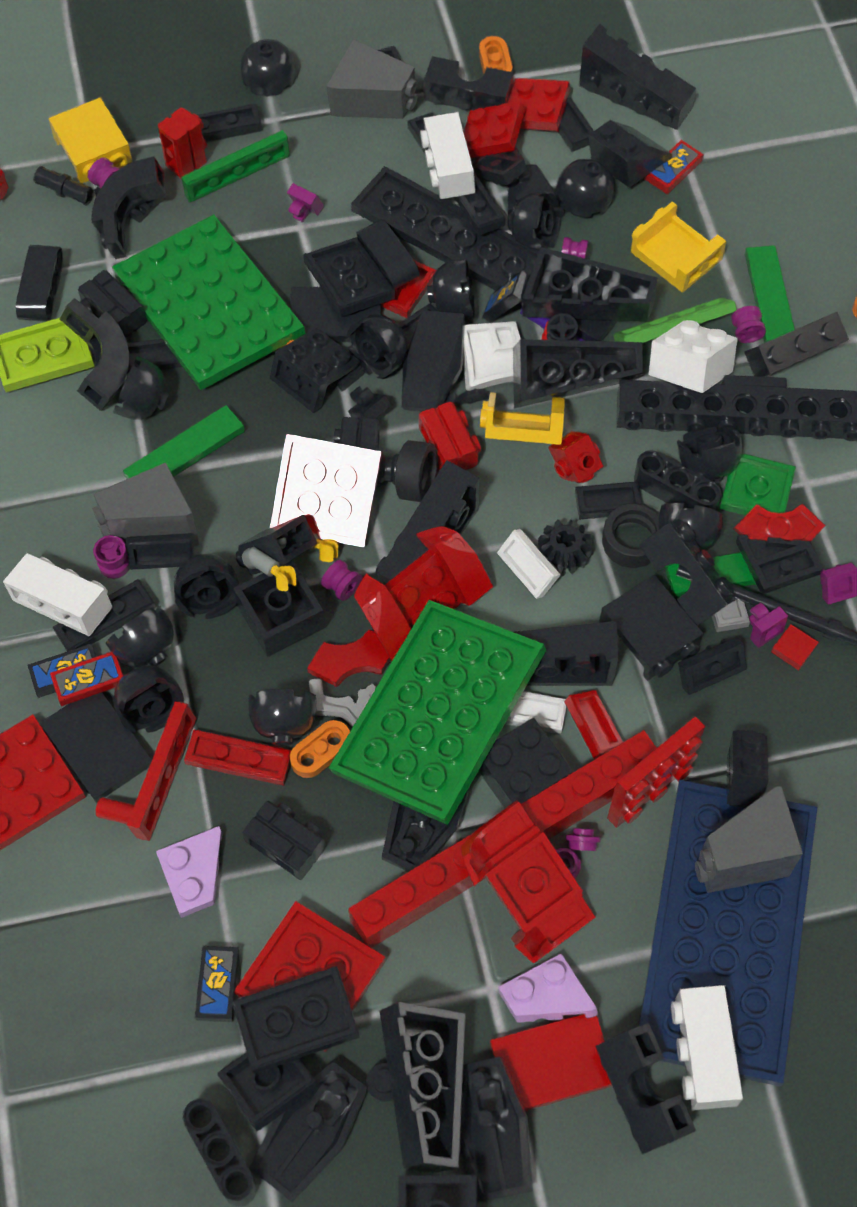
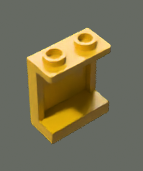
M101 97L48 118L53 137L58 145H62L75 168L77 178L81 184L89 181L88 171L96 160L102 157L109 159L114 167L120 169L132 163L129 144Z
M671 202L665 208H659L652 219L646 224H640L634 230L631 253L683 293L722 260L726 240L718 234L710 241L677 217L678 205Z
M490 392L489 401H483L480 428H486L485 438L561 445L565 398L552 397L551 415L496 410V393Z

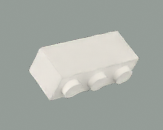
M458 112L424 118L425 130L420 131L422 147L428 148V150H425L427 168L433 167V170H430L432 188L438 187L440 199L475 193L474 171Z
M28 553L3 581L13 601L87 636L93 633L113 608L107 595L108 591L101 583L95 580L91 582L85 580L71 569L63 570L55 566L47 558L40 557L39 559Z
M725 985L680 989L676 1001L671 1002L673 1023L679 1024L681 1038L677 1039V1053L679 1061H685L687 1076L682 1077L685 1100L691 1099L692 1110L736 1107L743 1097Z

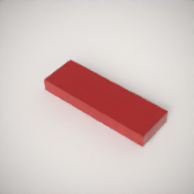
M194 729L184 762L190 766L284 786L290 766V753L292 750Z

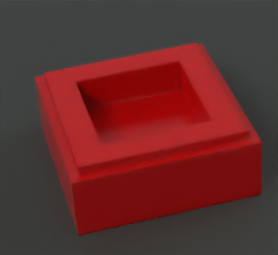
M790 624L772 648L771 653L799 671L816 649L819 642Z

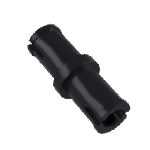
M39 166L34 174L35 184L55 191L57 196L62 198L67 196L83 203V205H88L93 198V188L72 180L70 175H60L46 169L44 166Z

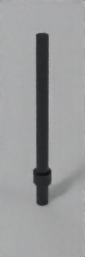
M679 565L676 576L691 581L688 570L684 566ZM730 583L734 590L733 596L737 600L753 606L762 603L769 612L780 606L788 615V620L823 633L822 637L832 641L839 639L857 646V632L842 627L841 622L831 618L828 621Z

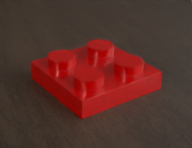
M515 78L507 103L522 102L525 111L520 129L558 131L571 90L570 82Z
M521 101L469 111L463 133L470 158L515 150L525 111Z

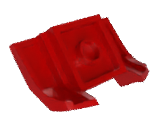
M439 526L417 533L418 539L429 549L385 585L366 573L354 594L357 603L391 661H393L428 600L455 609L461 603L468 606L472 605L493 587L477 554L458 532L450 528Z
M516 800L482 825L461 847L462 857L474 886L485 876L520 928L510 939L515 943L514 946L531 962L535 963L595 918V915L582 897L583 894L581 892L583 890L545 833L540 831L537 825L533 824L519 801Z

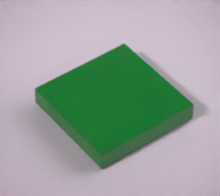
M742 453L737 468L727 477L719 509L746 515L755 505H759L770 512L785 513L796 466Z

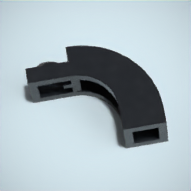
M155 156L134 161L116 171L103 184L95 198L91 222L100 233L103 248L105 250L108 249L114 259L126 257L124 226L130 212L146 201L166 197L164 171Z
M74 298L66 306L60 320L88 344L94 356V369L85 377L77 391L97 409L102 411L114 397L126 377L129 366L128 346L119 325L106 311L97 318L88 306L81 304Z

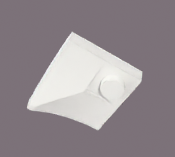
M515 321L465 325L463 367L466 390L471 391L474 388L482 389L497 384L513 382V347L521 339Z

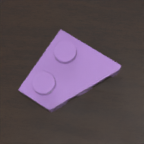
M219 826L156 851L181 918L215 904V884L219 869L220 841H222V832Z
M562 954L498 987L500 996L516 1022H531L540 1018L561 1020L563 1015L585 1014L586 1018L597 1015L596 1006Z

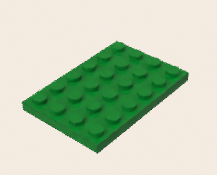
M214 214L112 266L115 277L144 306L146 318L200 390L279 349L289 341L305 335L304 325Z
M428 600L330 764V771L339 777L448 825L545 654L546 648L544 644Z

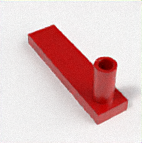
M174 702L135 805L102 797L96 806V816L98 818L127 824L126 826L137 839L150 841L197 719L188 704Z

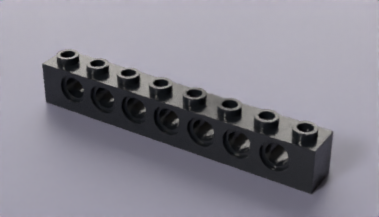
M620 379L617 393L616 428H626L628 430L653 429L661 432L671 430L690 432L706 427H717V432L727 433L726 427L738 430L740 434H751L757 437L775 435L785 438L813 437L818 440L836 438L857 441V391L715 384L704 393H700L671 382Z

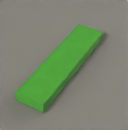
M720 297L613 334L615 342L643 343L658 338L682 321L690 320L700 324L736 311L735 301Z

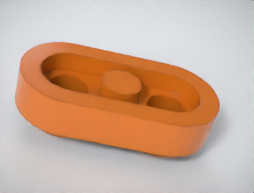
M497 36L484 38L479 46V57L483 73H485L486 67L512 72V63L505 40Z
M336 720L325 722L292 749L290 762L293 771L303 778L315 777L332 763L350 733L349 728L344 723ZM331 738L340 739V742L336 745L328 743ZM306 758L314 760L310 766L303 765L302 761Z

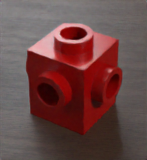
M571 431L562 437L561 445L552 444L548 447L555 461L554 468L557 474L564 480L584 483L592 479L595 475L594 473L603 467L599 457L600 450L591 440L589 434Z

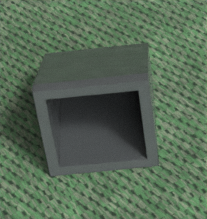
M353 39L327 84L330 114L336 117L403 119L408 110H413L418 99L415 90L417 86L415 67Z
M166 463L94 493L97 506L92 509L103 537L108 535L117 536L123 540L126 546V539L131 536L192 533L193 546L195 547L200 544L192 512Z
M782 786L771 789L707 837L703 849L700 850L698 861L695 862L698 881L705 883L707 893L789 877L803 853Z

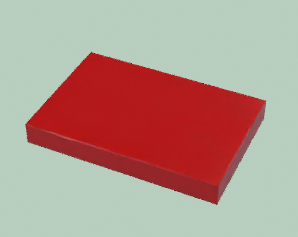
M585 1014L490 1040L494 1058H504L525 1111L612 1087L595 1047L605 1042L597 1015L586 1018Z

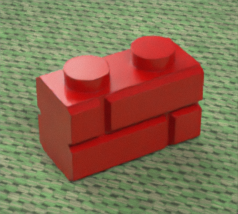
M181 107L171 114V118L167 117L158 124L165 165L179 178L193 172L194 169H199L207 163L205 154L207 143L201 131L204 128V124L198 115L191 114Z
M451 401L439 405L436 409L431 408L422 411L419 414V430L426 443L435 445L438 454L439 470H441L446 460L464 470L476 467L478 464V453L481 452V446L476 435L470 436L467 430L469 425L464 411H457L454 403Z

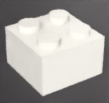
M682 321L652 341L649 375L704 393L722 380L724 375H729L733 372L738 338L727 335L725 331L720 329H708L699 326V323L695 321Z

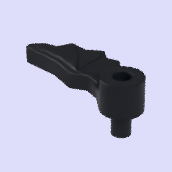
M474 388L471 391L466 390L458 397L454 393H449L444 404L451 401L457 407L464 403L471 404L489 400L490 391Z

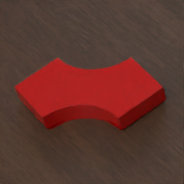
M803 504L785 513L770 512L759 505H755L733 529L739 535H748V539L767 541L768 537L781 538L784 541L801 540L811 542L826 525Z
M368 629L364 636L349 644L334 645L323 642L307 667V671L309 674L337 687L345 678L356 673L372 672L382 675L390 662V658L375 632Z

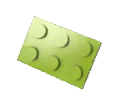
M60 318L0 334V378L5 393L94 367L88 344L65 325Z

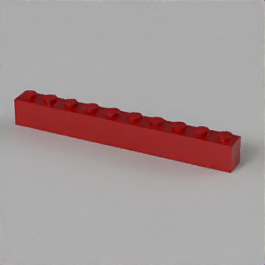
M643 730L522 803L521 806L533 824L537 825L539 830L544 832L548 839H551L610 803L617 780L657 747ZM474 833L348 908L350 922L363 943L373 948L474 886L461 853V847Z

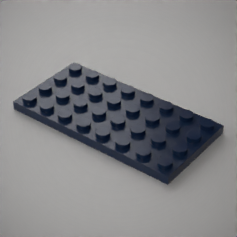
M679 780L639 1026L649 1023L664 1057L660 1061L686 1066L685 1061L680 1062L678 1058L677 1039L681 1038L680 1025L673 1023L671 1002L676 1001L680 989L725 985L739 1078L780 1087L783 1085L817 807L786 801L803 853L789 877L707 893L705 883L698 881L695 871V862L698 861L700 850L703 849L705 841L710 834L746 808L727 804V789Z

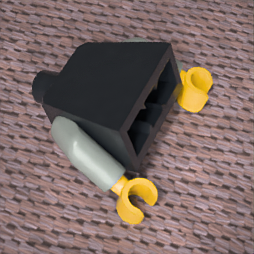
M303 514L266 529L238 545L236 561L242 568L247 567L252 575L263 572L270 577L276 576V588L280 591H288V583L296 586V572L292 566L282 565L306 550H314L315 548L319 549V560L332 562L334 558H338V543L333 539L319 540V536L312 532Z

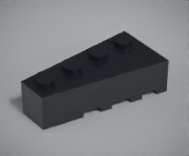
M599 24L583 45L579 86L614 103L627 107L638 114L678 130L693 108L696 88L667 68L660 70L655 66L652 58L644 53L642 56H639L627 48L628 42L620 37L618 40H615L606 34L608 29Z
M540 247L522 298V317L551 318L556 314L564 313L571 315L574 319L648 322L656 298L659 278Z
M520 339L513 347L514 408L552 400V397L561 398L617 385L620 379L635 380L643 373L642 342Z
M446 460L406 527L395 540L388 556L383 557L376 568L377 581L385 585L429 550L418 539L417 533L439 526L450 528L460 535L463 533L479 509V477Z
M617 621L514 632L543 643L546 648V652L527 686L613 685L619 658Z
M397 1002L379 1010L403 1167L405 1169L435 1173L458 1168L465 1013Z

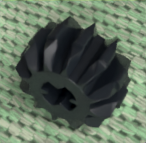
M559 519L555 522L554 527L546 525L543 535H540L538 538L539 551L552 566L557 567L556 570L559 574L563 571V568H567L571 574L575 572L576 566L584 568L587 558L592 555L591 534H584L585 528L583 524L574 527L572 519L567 522V525H563Z

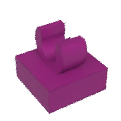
M294 183L291 184L287 191V194L293 201L288 212L293 214L292 217L302 223L309 211L319 215L324 207L316 194Z
M852 562L844 565L838 564L834 568L821 571L822 597L828 605L857 596V568Z
M762 603L750 609V612L753 614L749 617L750 624L753 626L750 639L758 648L784 632L788 615L780 606L770 613Z

